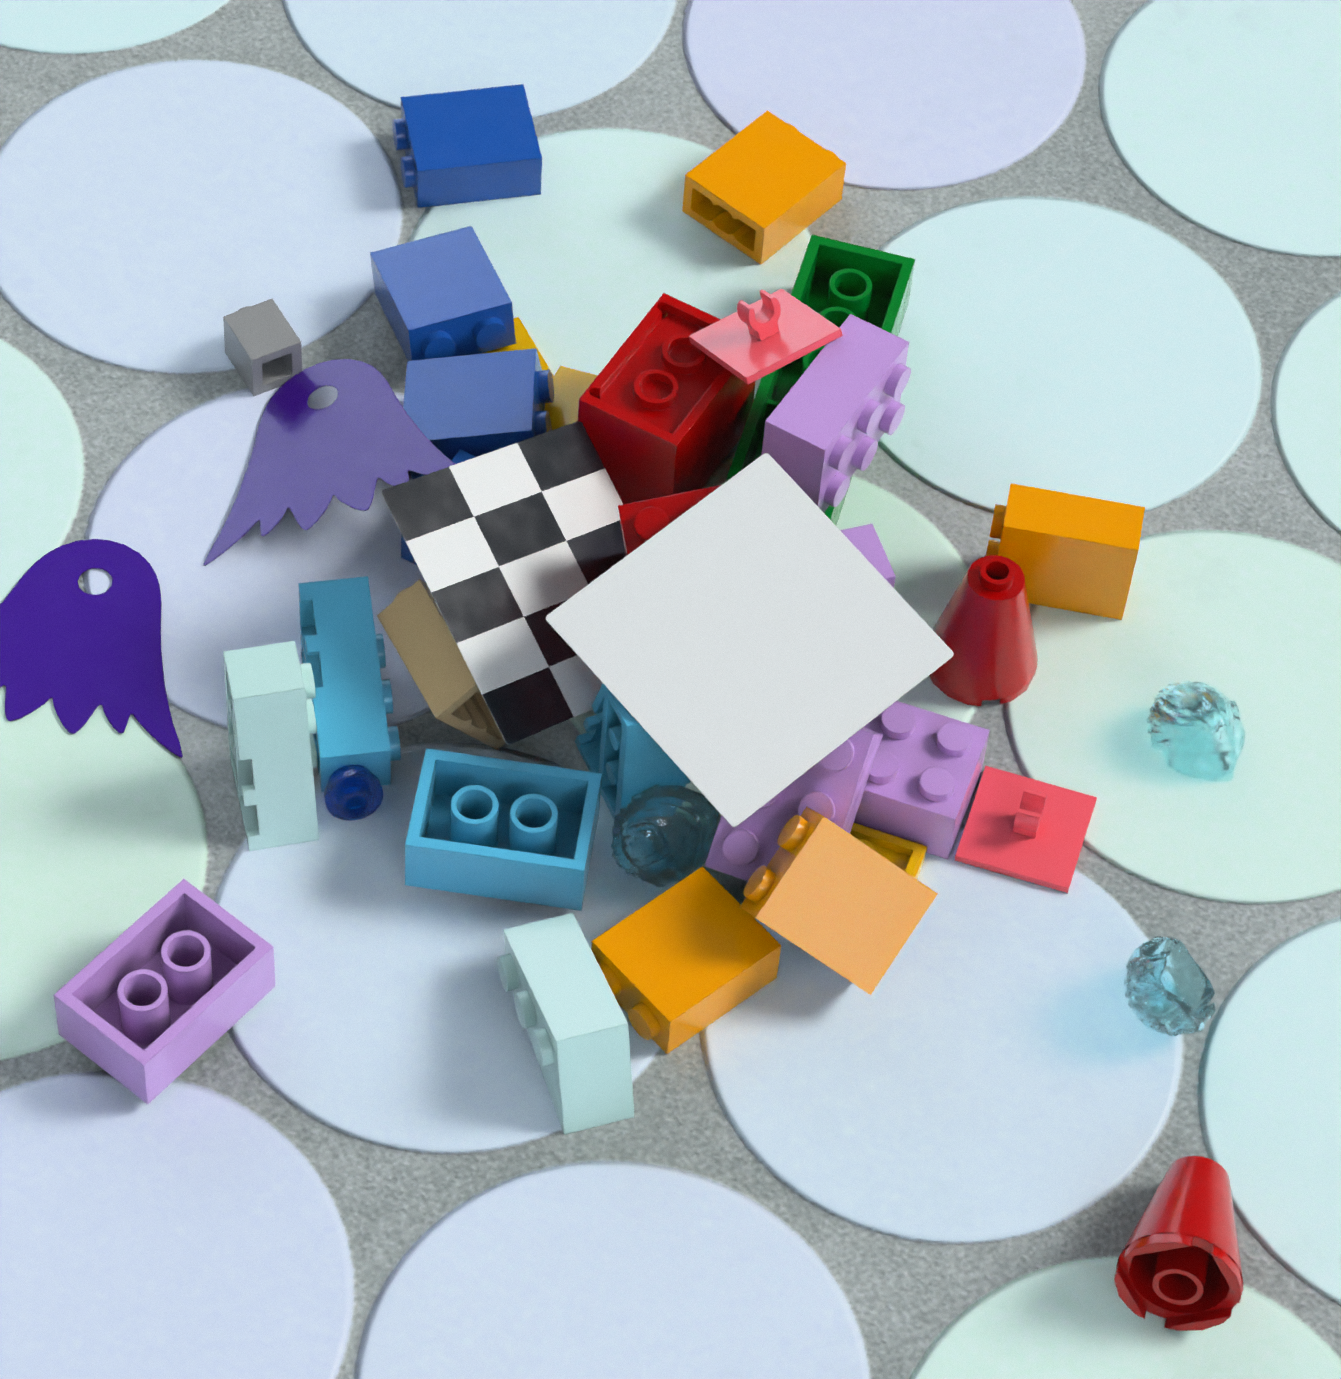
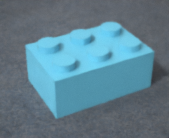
M426 748L405 842V885L582 911L599 818L602 773Z

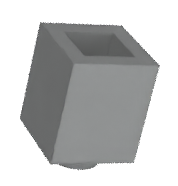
M272 298L253 306L243 307L234 313L223 316L225 353L253 396L282 386L291 377L302 371L301 341Z

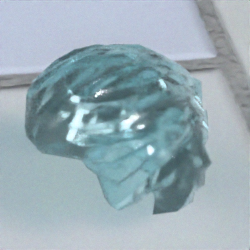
M1198 681L1173 682L1158 691L1146 720L1149 724L1147 732L1151 734V747L1156 750H1162L1167 766L1188 777L1212 782L1230 781L1233 779L1234 769L1245 742V730L1236 702L1230 700L1216 687H1211L1206 683Z
M655 784L633 795L627 807L620 808V813L615 815L612 827L613 841L611 848L613 853L611 856L616 860L618 867L625 870L626 874L640 878L642 881L656 887H663L671 882H680L706 863L716 833L719 812L699 792L681 785L660 786Z
M1154 936L1150 941L1142 943L1131 954L1126 965L1127 976L1124 978L1126 986L1125 996L1128 998L1127 1005L1132 1009L1137 1019L1147 1028L1169 1036L1193 1034L1203 1031L1206 1022L1216 1012L1214 1002L1209 1005L1215 995V991L1203 970L1191 957L1187 947L1177 938Z

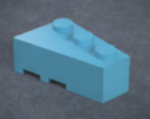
M368 576L298 583L302 664H311L316 698H313L312 702L315 711L317 733L313 734L317 752L321 792L391 785V761L401 760L398 727L387 725L386 714H393L392 689L390 679H381L380 668H386L383 635L375 633Z
M602 683L592 704L593 711L597 715L585 718L583 726L587 733L578 735L574 742L590 772L602 773L601 795L618 829L621 830L683 810L686 784L691 783V781Z

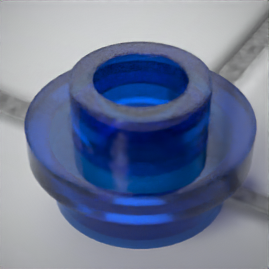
M347 765L337 769L329 777L324 790V801L327 810L334 817L341 820L353 821L363 819L374 813L383 800V789L380 780L367 768L360 765Z

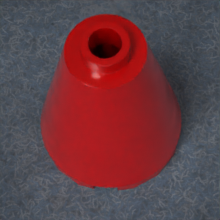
M989 555L981 557L971 564L932 629L954 653L951 659L929 675L932 683L948 697L971 706H981L982 700L1000 699V704L1013 701L1028 689L1035 676L1038 662L1025 576L1022 569L1017 563L1003 556Z
M1203 1156L1182 1157L1170 1165L1116 1264L1114 1281L1121 1300L1134 1314L1145 1319L1146 1311L1165 1318V1328L1177 1331H1198L1223 1324L1231 1317L1232 1308L1240 1302L1243 1292V1275L1229 1176L1219 1163Z

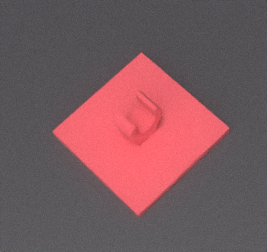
M762 289L759 291L762 299L750 305L740 300L737 304V312L690 335L689 339L692 345L749 385L843 335L841 328L785 290L780 289L769 294Z
M985 765L955 855V861L1068 893L1097 797Z

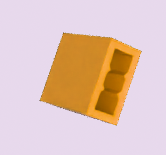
M767 110L685 174L682 211L761 265L842 199L846 162L838 158L832 151L823 148L799 132L793 125L784 122Z
M1011 483L1007 505L995 504L989 537L1000 539V541L989 539L986 556H1003L1020 566L1025 576L1030 604L1122 620L1139 551L1145 507Z
M806 806L801 815L793 816L781 830L777 840V844L780 847L768 865L760 866L747 881L743 892L746 898L740 905V908L871 995L938 893L823 815Z
M703 866L592 940L591 950L618 1004L628 1013V1018L635 1031L646 1040L652 1039L666 1054L775 980L778 973L781 944L753 916L741 909V904Z

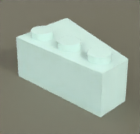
M295 641L223 651L229 757L249 851L319 840L313 768H318L317 752L313 734L317 733V726L312 699L316 698L311 664H300Z
M569 913L504 929L505 955L497 957L501 983L506 992L513 990L519 1022L523 1029H527L563 1134L566 1135L635 1117L628 1022L574 914Z

